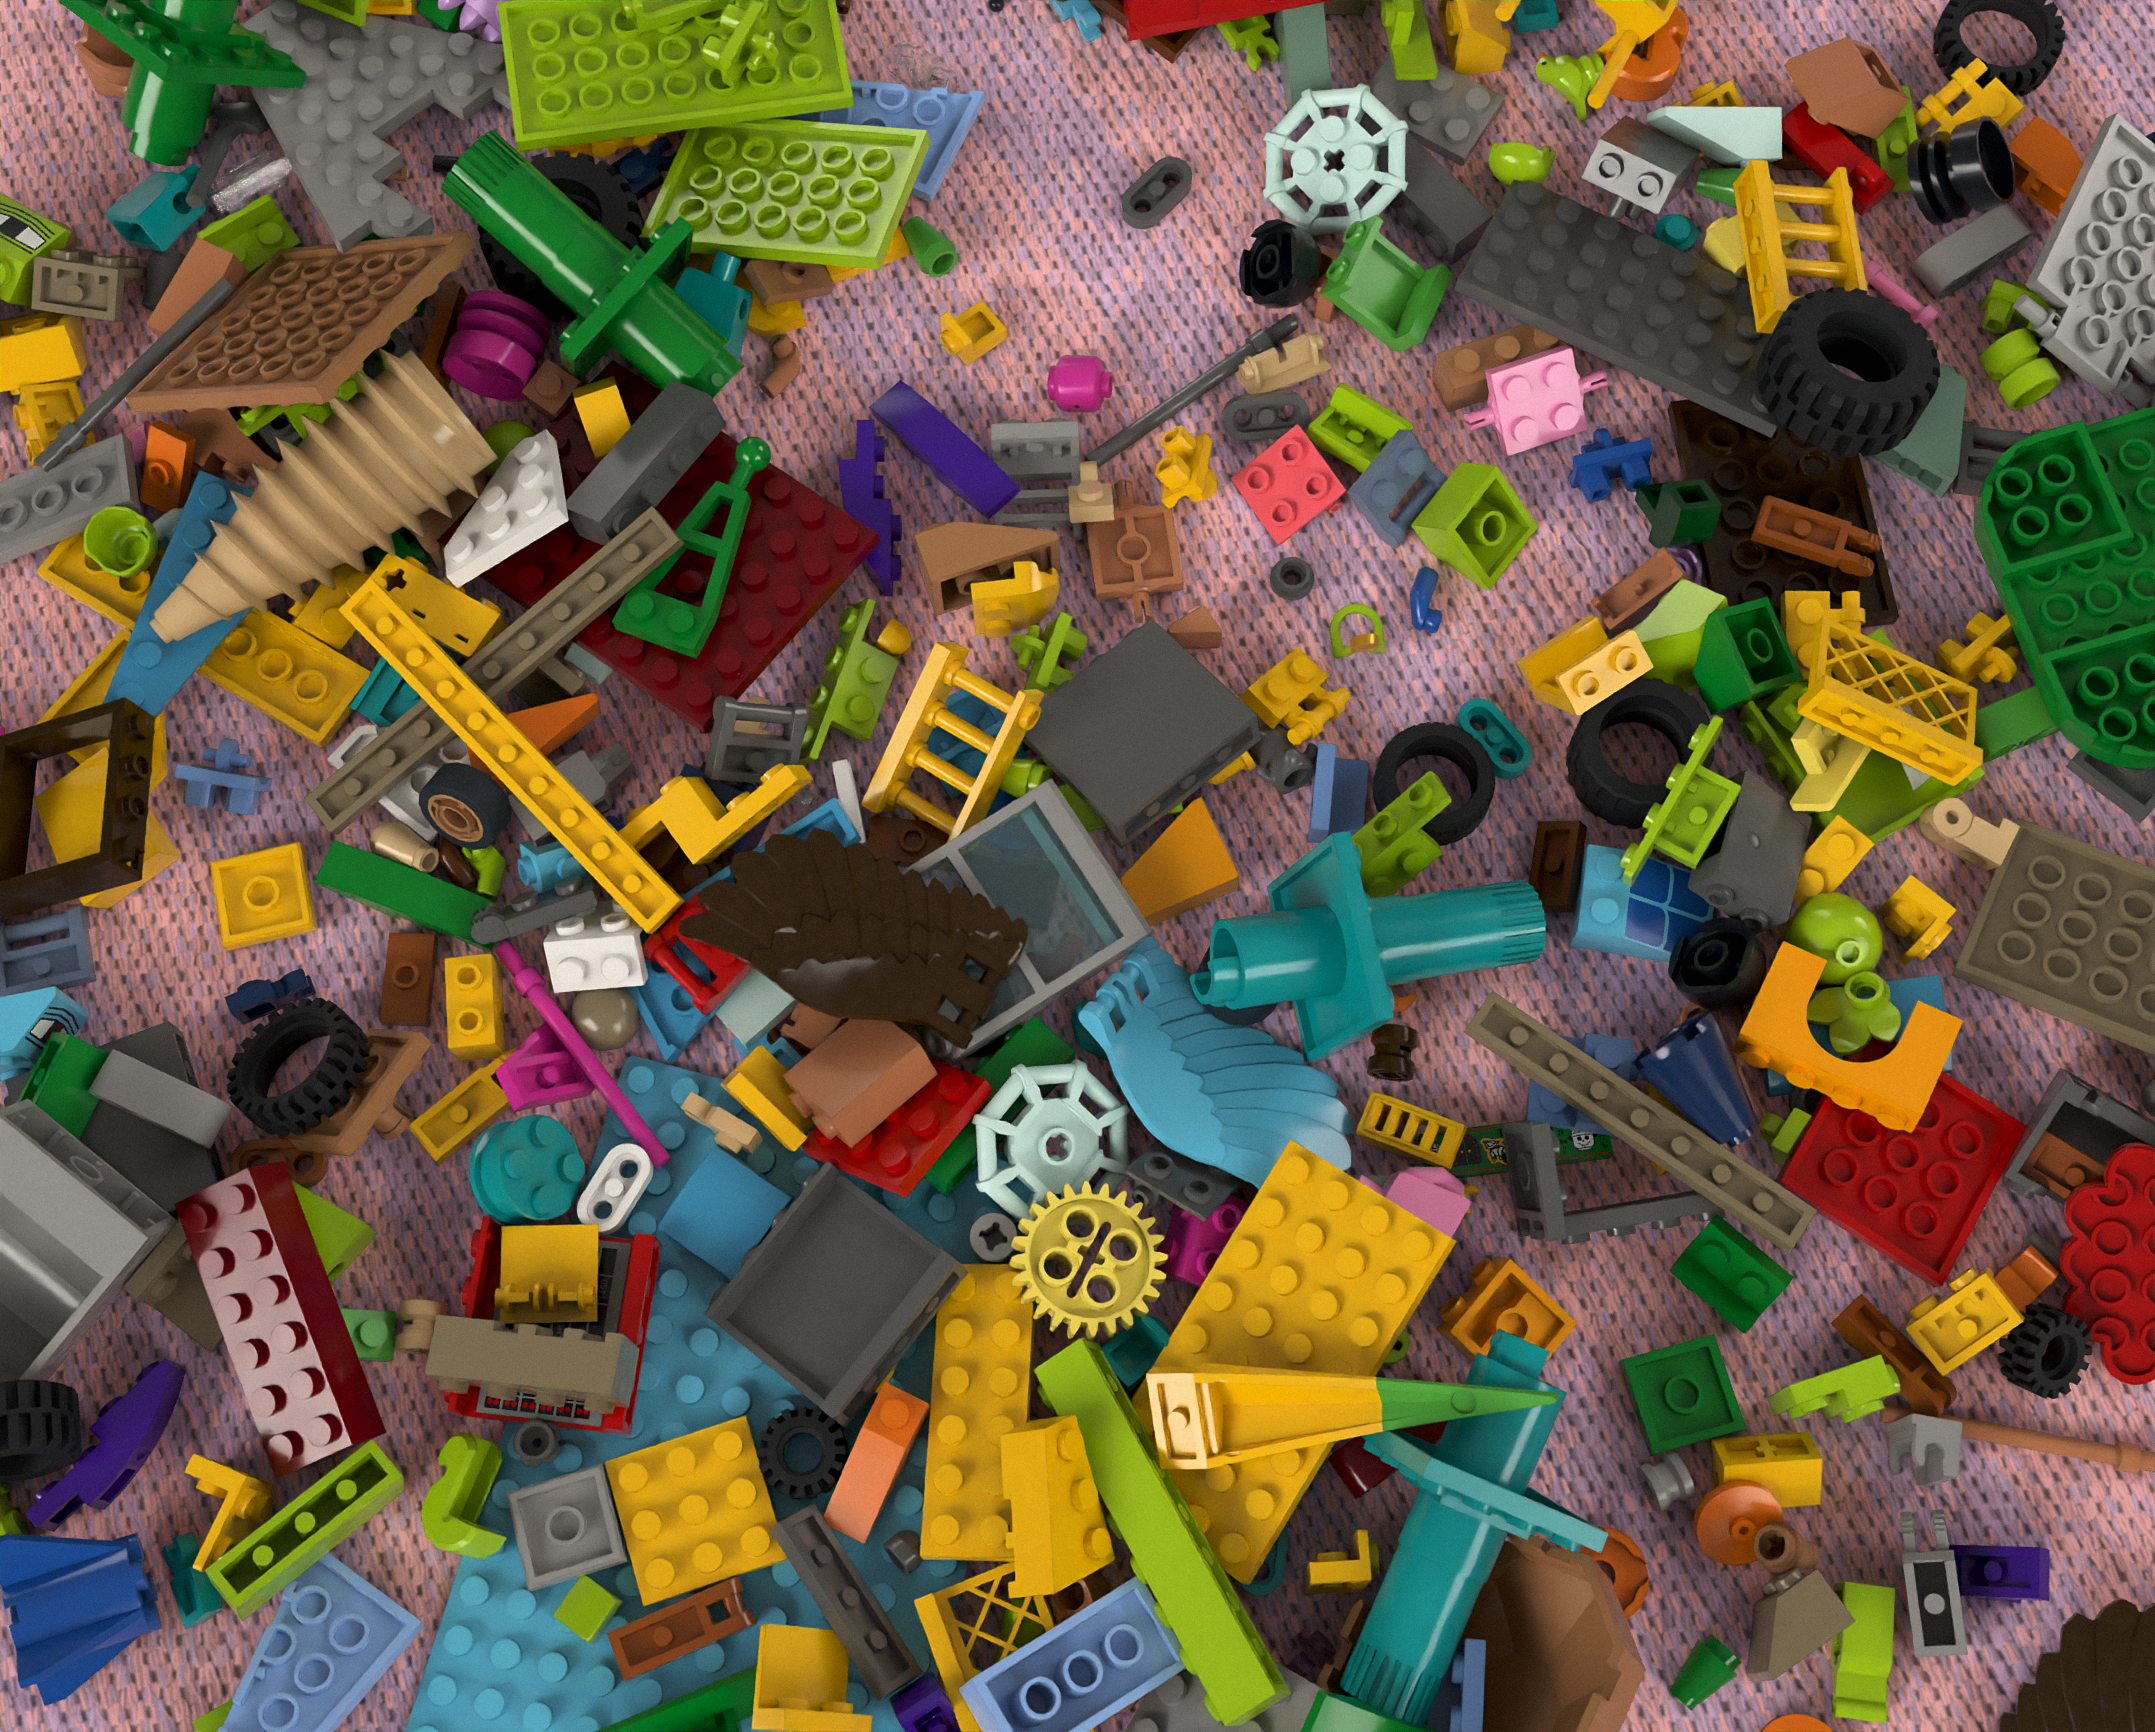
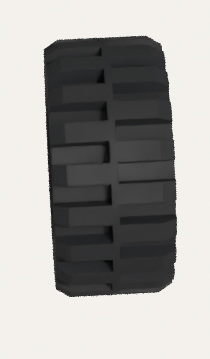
M555 151V156L546 158L544 153L532 156L533 161L530 163L594 221L597 220L630 251L637 245L643 252H647L639 238V235H642L644 222L636 195L632 193L630 184L624 176L616 174L613 166L605 161H599L595 164L593 156L578 153L577 157H571L569 151ZM479 223L477 224L481 250L498 289L502 290L505 294L517 297L533 305L543 312L549 321L560 322L561 316H569L571 322L577 319V315L541 283L542 280Z
M1832 287L1827 289L1825 293L1820 289L1805 294V296L1793 301L1787 310L1782 313L1758 359L1756 381L1759 393L1764 394L1762 401L1768 413L1774 412L1776 415L1775 422L1783 430L1788 428L1795 433L1794 438L1803 444L1806 441L1817 446L1816 450L1827 454L1831 450L1839 452L1841 457H1854L1857 453H1861L1862 457L1879 454L1881 451L1891 450L1910 434L1939 385L1940 363L1939 359H1937V351L1933 341L1926 339L1927 331L1921 323L1915 324L1910 319L1911 314L1902 307L1897 309L1890 305L1889 299L1880 295L1877 298L1869 296L1865 290L1855 288L1848 292L1845 291L1844 287ZM1830 363L1840 365L1853 371L1854 373L1859 375L1864 381L1852 378L1840 372Z

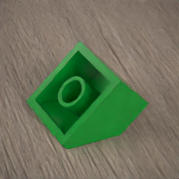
M1768 597L1723 608L1708 614L1693 675L1699 686L1700 696L1707 704L1711 715L1745 705L1751 700L1755 702L1764 699L1804 679Z

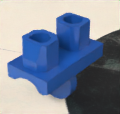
M1606 428L1595 430L1593 443L1581 446L1582 454L1573 456V472L1568 475L1571 488L1580 487L1588 502L1591 503L1603 500L1611 495L1613 488L1610 482L1611 479L1622 477L1626 490L1631 493L1637 492V488L1640 485L1650 484L1652 476L1649 461L1653 447L1649 438L1626 443L1624 436L1611 439Z

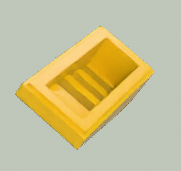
M1373 1091L1357 1126L1356 1133L1366 1145L1432 1166L1443 1167L1450 1171L1467 1127L1464 1124L1407 1102ZM1387 1114H1389L1388 1117H1387V1120H1386V1122H1385V1125H1384V1127H1383V1130H1382V1132H1381L1380 1130H1381V1128H1382V1126H1383V1123H1384V1121H1385V1118H1386ZM1401 1120H1408L1401 1138H1396L1395 1135ZM1422 1124L1426 1126L1419 1146L1413 1143ZM1438 1130L1446 1133L1438 1153L1430 1150Z

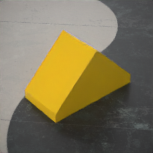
M614 376L572 389L576 407L597 463L601 462L631 427Z

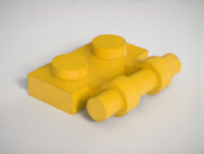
M1976 57L1965 68L1960 66L1951 74L1952 80L1933 96L1930 93L1921 101L1922 107L1914 113L1916 126L1920 130L1934 119L1941 126L1934 133L1947 131L1951 134L1956 125L1981 116H1989L2003 131L2026 110L2025 106L1997 77L1983 89L1976 83V80L1988 70L1986 65ZM1964 92L1971 100L1952 116L1945 108Z
M1784 591L1780 595L1781 628L1804 679L1798 682L1809 683L1815 623L1822 616L1861 633V625L1865 624V609L1860 608L1859 591L1842 592V609H1830V591ZM1834 648L1839 656L1846 654L1844 648ZM1853 661L1845 663L1856 681H1862V674ZM1832 669L1825 670V675L1832 677Z
M1297 646L1247 688L1240 699L1271 729H1274L1283 721L1291 728L1287 733L1288 740L1297 746L1305 740H1313L1319 735L1326 721L1337 719L1344 712L1345 705L1351 699V694L1344 687H1338L1334 692H1326L1322 686L1329 676ZM1306 702L1313 710L1304 711L1300 705Z

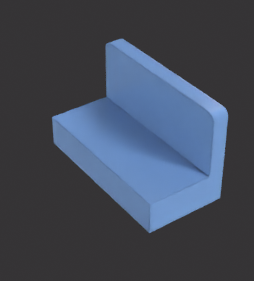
M1318 743L1317 758L1314 765L1307 842L1321 843L1330 834L1350 831L1351 836H1353L1364 826L1369 763L1364 760L1335 758V744Z

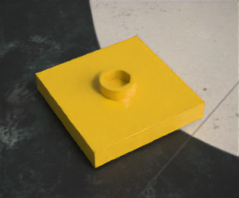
M300 841L210 862L222 946L225 950H236L318 931L305 848Z

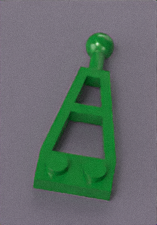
M752 436L743 439L738 444L735 453L738 465L728 484L716 481L675 531L684 545L627 592L612 620L616 630L697 659L717 621L750 508L751 498L749 493L744 490L753 473L765 469L771 460L770 447L763 439ZM725 504L730 506L731 510L722 540L700 532L720 506ZM687 548L716 558L701 608L653 591Z

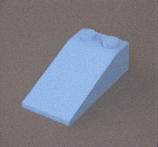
M1137 1576L971 1678L958 1690L983 1732H1088L1186 1669L1178 1652L1181 1644L1174 1631L1166 1628L1159 1619L1154 1608L1155 1600L1146 1585Z

